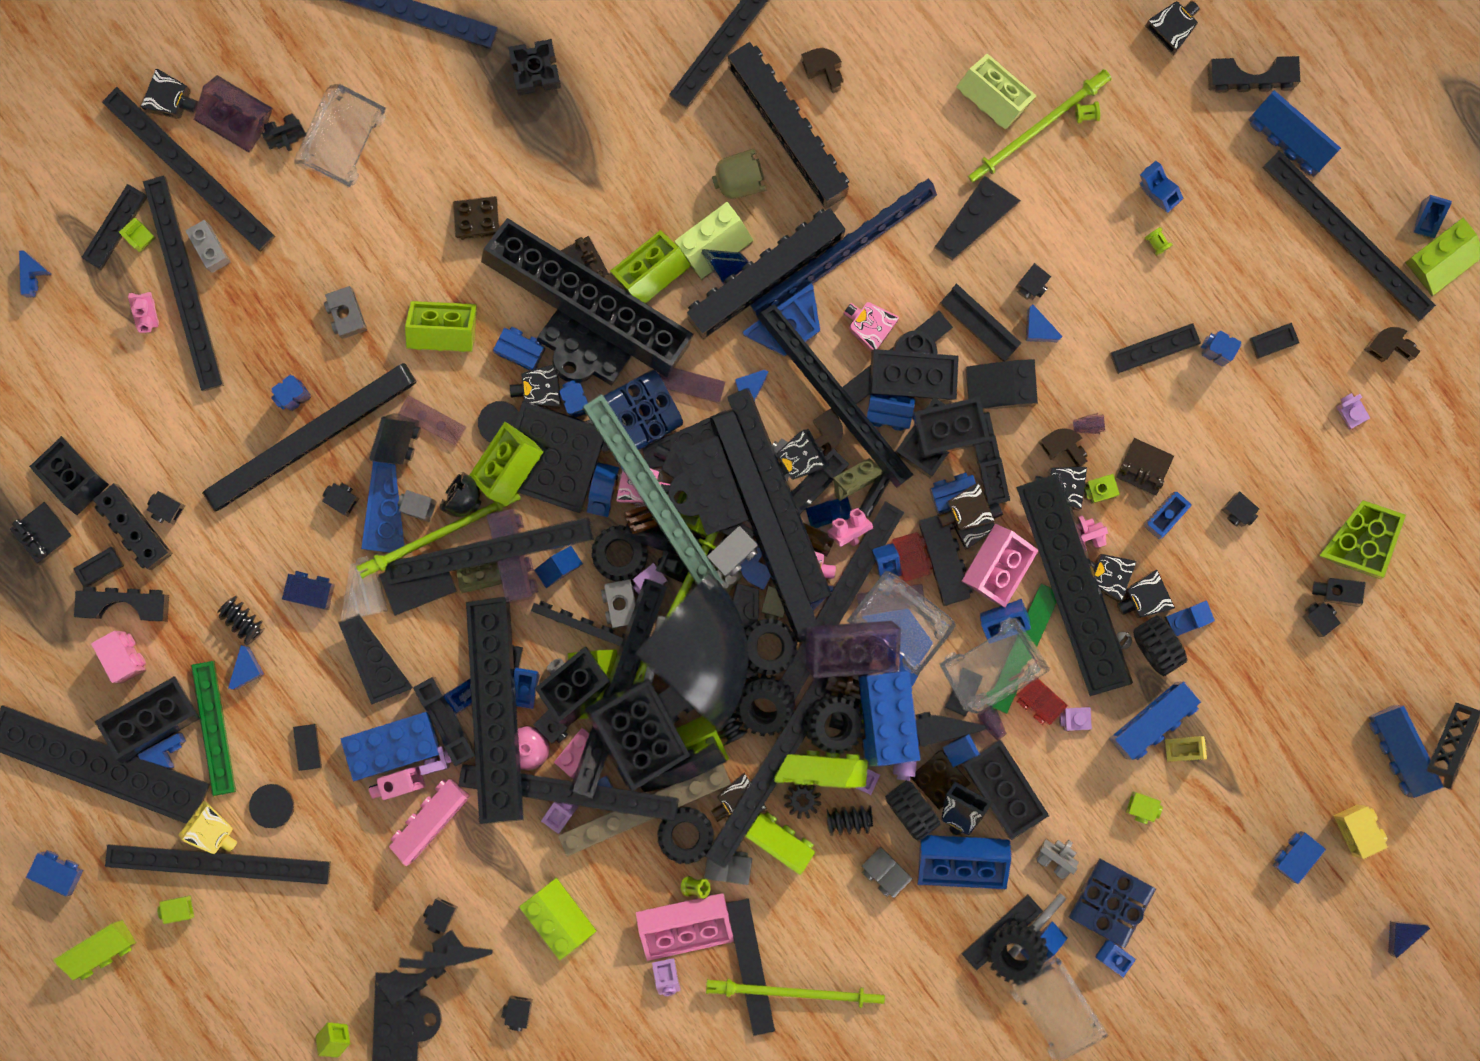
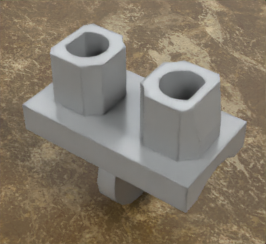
M1045 839L1037 858V862L1045 867L1052 860L1058 863L1054 873L1061 879L1066 878L1070 873L1074 874L1079 863L1073 858L1076 852L1070 849L1073 844L1070 840L1065 844L1057 840L1053 844Z

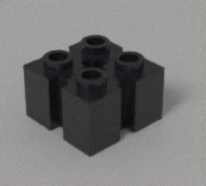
M552 39L534 42L535 47L527 49L526 44L508 47L513 70H518V72H513L518 96L536 93L535 87L543 86L544 91L561 88L557 65L551 64L557 63ZM537 64L538 70L533 71L532 65Z

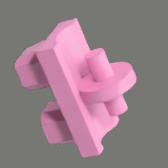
M151 292L140 295L129 293L128 299L138 332H151L153 327L159 326L155 302Z
M859 508L850 511V518L846 521L843 518L834 520L832 528L827 532L828 536L833 538L840 547L848 542L850 545L856 546L859 544L858 537L873 529V524Z
M1083 516L1077 518V525L1084 544L1091 539L1095 548L1107 544L1105 534H1108L1106 526H1103L1102 522L1095 524L1093 519L1085 521Z

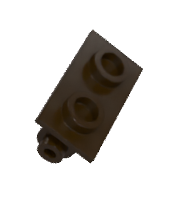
M803 522L814 551L827 557L835 540L830 538L828 533Z

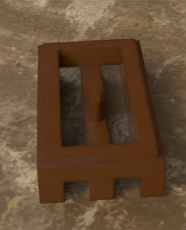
M646 505L624 513L625 520L632 534L659 526L656 520L634 526L635 523L654 518L651 513H648L650 511Z

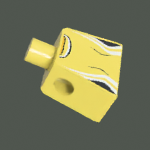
M206 801L202 802L179 833V837L183 841L212 854H215L220 847L231 852L237 843L236 840L228 836L233 828Z

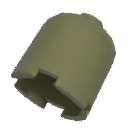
M755 148L723 158L717 163L715 168L716 175L712 176L715 189L720 188L721 193L726 198L736 199L766 191V186H761L760 182L764 180L759 159L754 160L753 157L756 154Z

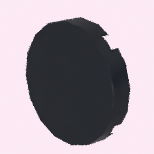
M495 401L488 404L482 409L478 417L480 434L491 443L504 422L515 427L519 411L505 401Z
M267 784L259 787L253 793L249 801V811L252 819L258 825L264 828H277L287 823L292 816L294 800L292 794L283 786Z

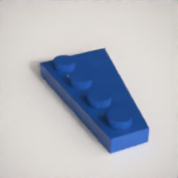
M373 461L361 549L391 553L404 546L401 512L399 511L400 507L397 506L399 494L395 464Z

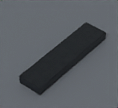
M127 184L81 258L102 270L123 237L119 231L135 218L147 195Z
M1194 323L1111 352L1110 355L1116 372L1119 374L1200 345L1201 342Z
M1027 894L961 954L977 971L988 961L987 957L989 954L987 949L999 928H1002L1006 923L1010 925L1012 921H1017L1018 924L1024 921L1027 926L1043 910Z

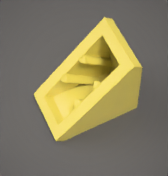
M1204 736L1165 739L1167 762L1207 759Z

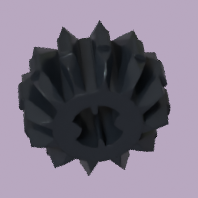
M795 784L796 791L789 786L788 790L793 794L792 796L784 795L785 799L791 800V802L785 803L784 806L785 808L793 806L789 812L790 815H793L798 810V819H801L802 812H805V816L808 819L810 818L809 809L815 814L818 812L813 807V804L821 805L820 801L814 800V798L820 797L821 794L818 792L812 795V792L816 789L815 785H812L807 790L808 784H803V788H800V784ZM800 794H806L805 797L809 799L808 804L804 803L805 806H800L799 801H796L797 796L801 797Z

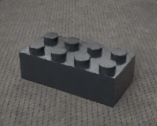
M174 676L96 720L95 723L115 759L122 764L199 720L200 717L181 683Z
M996 740L979 751L980 754L961 763L982 797L992 802L990 810L1009 839L1013 840L1049 817L1048 812L1002 740Z

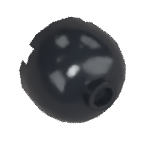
M462 472V475L458 474L445 492L448 494L447 500L442 499L440 510L454 517H463L471 511H477L481 504V500H479L481 492L475 480L465 472Z

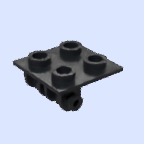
M46 502L40 504L21 521L20 519L12 523L13 527L10 529L37 564L72 536Z

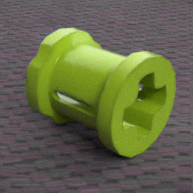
M1099 102L1082 106L1076 104L1075 115L1077 123L1079 124L1086 120L1100 121Z
M1161 227L1144 238L1150 242L1156 251L1154 253L1156 256L1173 246L1163 235Z
M687 876L682 880L681 892L684 896L696 895L698 898L705 899L710 893L711 886L707 879L695 880L693 877Z

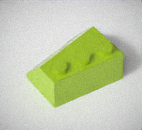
M1362 500L1319 556L1339 566L1381 580L1385 577L1406 515Z
M807 750V754H789L775 777V782H795V784H816L818 786L841 788L866 787L868 760L860 759V755L846 754V758L840 757L838 753L826 752V756L820 755V751Z

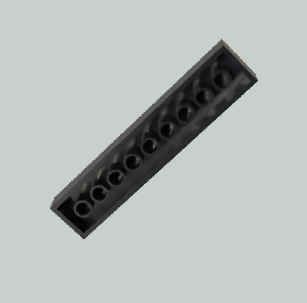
M509 218L504 221L483 249L482 263L666 378L690 346L694 335L692 332Z

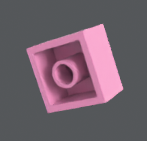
M113 631L91 643L112 683H124L146 671L144 667L146 664L145 659L141 653L137 654L134 648L136 643L130 633Z

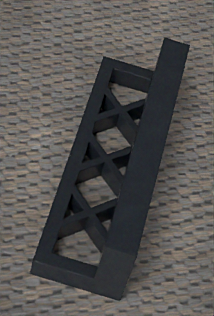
M957 283L939 303L1003 362L1021 345V342Z
M1457 702L1453 707L1427 767L1428 772L1444 777L1442 787L1450 790L1454 785L1480 722V710ZM1459 711L1470 715V717L1460 721L1456 714ZM1458 727L1462 734L1453 737L1449 730ZM1452 744L1455 751L1446 753L1442 746ZM1445 760L1448 768L1445 770L1434 765L1436 762Z

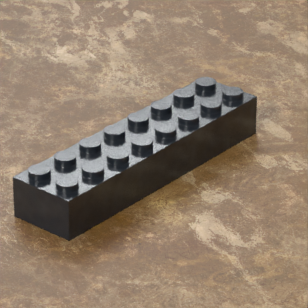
M749 41L728 55V68L826 210L847 196L849 179L843 171L840 173L837 170L836 160L831 154L827 155L823 147L825 145L818 135L815 137L811 132L812 125L806 117H801L798 112L800 108L795 100L792 99L790 101L786 95L788 91L781 81L777 82L772 66L769 63H764L761 58L763 57L761 50L757 45L753 47Z
M830 208L826 211L824 209L819 210L813 215L814 219L811 222L800 224L792 236L785 235L777 242V247L773 250L768 248L759 255L760 259L755 263L753 261L748 262L741 268L743 271L737 276L732 274L724 280L725 284L721 288L715 287L706 294V299L701 302L697 300L688 307L687 318L703 340L748 308L757 298L770 292L774 286L785 281L792 273L800 270L812 259L844 237L846 229Z

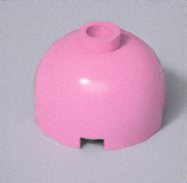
M525 726L518 728L520 770L529 771L537 769L544 764L549 756V740L536 727Z

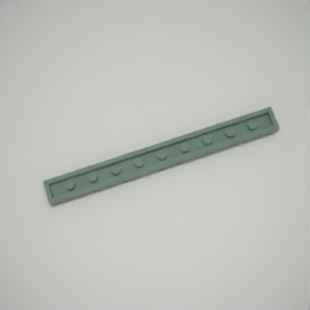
M601 394L584 405L582 408L696 584L698 585L709 573L721 584L724 583L604 396Z

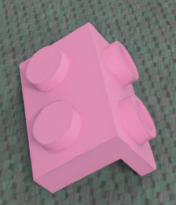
M583 728L580 729L554 761L571 778L575 776L590 734Z

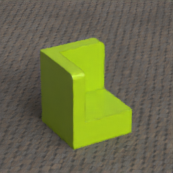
M133 218L119 231L126 241L138 252L145 249L156 238L137 218Z
M327 1022L316 1035L318 1056L340 1057L350 1045L347 1024Z

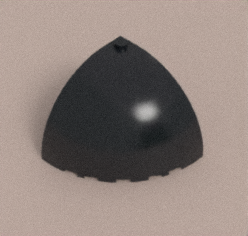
M709 573L639 648L636 656L717 730L721 731L730 720L743 693L748 669V646L744 625L736 605L722 584Z

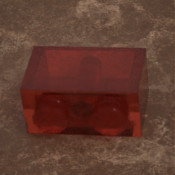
M915 532L891 540L900 557L903 582L931 574L930 570L933 569L930 557H925L923 549L927 547L923 535L919 536V533Z
M1035 675L1015 695L1018 698L1016 702L1024 710L1029 708L1035 713L1033 718L1042 726L1044 723L1051 725L1068 706Z

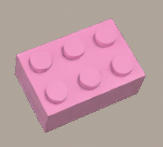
M995 524L962 582L988 600L1006 607L1035 558L1038 549L1013 531Z

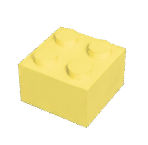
M1357 804L1333 815L1352 856L1364 859L1388 848L1385 843L1387 841L1386 834L1382 829L1378 828L1375 822L1378 818L1372 808L1369 809L1368 806Z

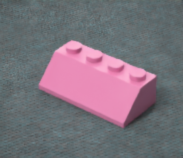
M443 779L435 788L437 793L433 798L428 796L420 805L423 809L418 815L413 813L405 822L408 826L402 832L398 830L390 839L393 843L389 847L405 866L413 863L471 797L453 779H448L447 782Z
M723 893L711 895L705 899L699 898L636 912L639 934L647 961L734 942Z

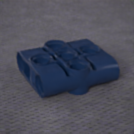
M650 370L603 395L638 450L683 425L681 414L660 375L655 370ZM628 389L632 391L633 396L629 394ZM656 399L659 401L660 407L657 405ZM639 408L642 410L643 416L639 413ZM621 417L625 420L626 426L622 423ZM649 428L652 429L653 435L650 434Z
M1099 858L1087 882L1082 886L1081 894L1068 918L1126 948L1137 925L1143 920L1144 912L1156 888ZM1122 877L1127 878V887L1119 889L1117 885L1118 880ZM1095 878L1108 885V887L1105 888L1092 881V879ZM1095 886L1098 889V894L1094 898H1089L1087 891L1090 887ZM1111 897H1115L1118 902L1114 909H1109L1107 906V901ZM1130 897L1143 904V907L1134 904L1128 898ZM1082 898L1097 906L1096 909L1081 902ZM1131 908H1136V918L1129 920L1127 911ZM1101 917L1107 919V925L1103 929L1097 927V920ZM1120 918L1133 925L1132 928L1118 922L1117 919Z

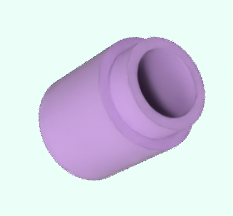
M917 761L894 764L893 774L897 775V779L910 781V777H915Z

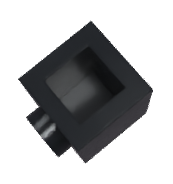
M1034 263L1016 285V288L1019 289L1017 292L1027 300L1028 298L1033 300L1036 296L1041 298L1048 289L1045 285L1052 276Z
M341 482L340 486L333 483L332 486L329 485L322 495L324 497L322 502L348 517L360 498L351 493L352 488Z
M157 491L148 500L147 505L149 507L147 511L153 513L151 518L163 523L165 520L175 525L186 505L163 492Z
M1239 491L1232 496L1221 510L1228 515L1227 519L1233 525L1242 527L1246 524L1250 526L1257 519L1258 515L1256 513L1260 508Z
M1314 602L1305 609L1307 613L1302 616L1318 637L1326 636L1341 624L1335 616L1337 614L1335 609L1329 603L1326 605L1325 602L1319 604Z
M550 710L545 712L533 724L551 744L555 741L560 743L568 736L566 731L569 727L558 723Z
M437 897L433 905L429 904L423 914V917L426 918L424 924L428 925L427 929L436 934H440V931L445 933L458 906Z
M511 995L508 1005L503 1006L501 1018L505 1019L504 1025H509V1029L514 1031H522V1028L526 1029L529 1024L533 999Z

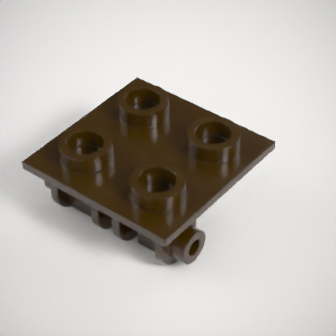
M497 196L453 201L456 238L464 240L474 236L476 239L477 235H481V238H484V234L486 236L494 235L500 228Z
M589 236L585 238L580 237L575 240L574 244L560 250L600 276L605 277L609 275Z
M1134 438L1116 478L1157 496L1159 489L1162 488L1165 482L1164 478L1174 455Z
M942 750L935 753L930 760L916 770L915 777H911L939 810L944 806L945 796L954 782L964 787H968L971 784L956 766H952L947 755Z

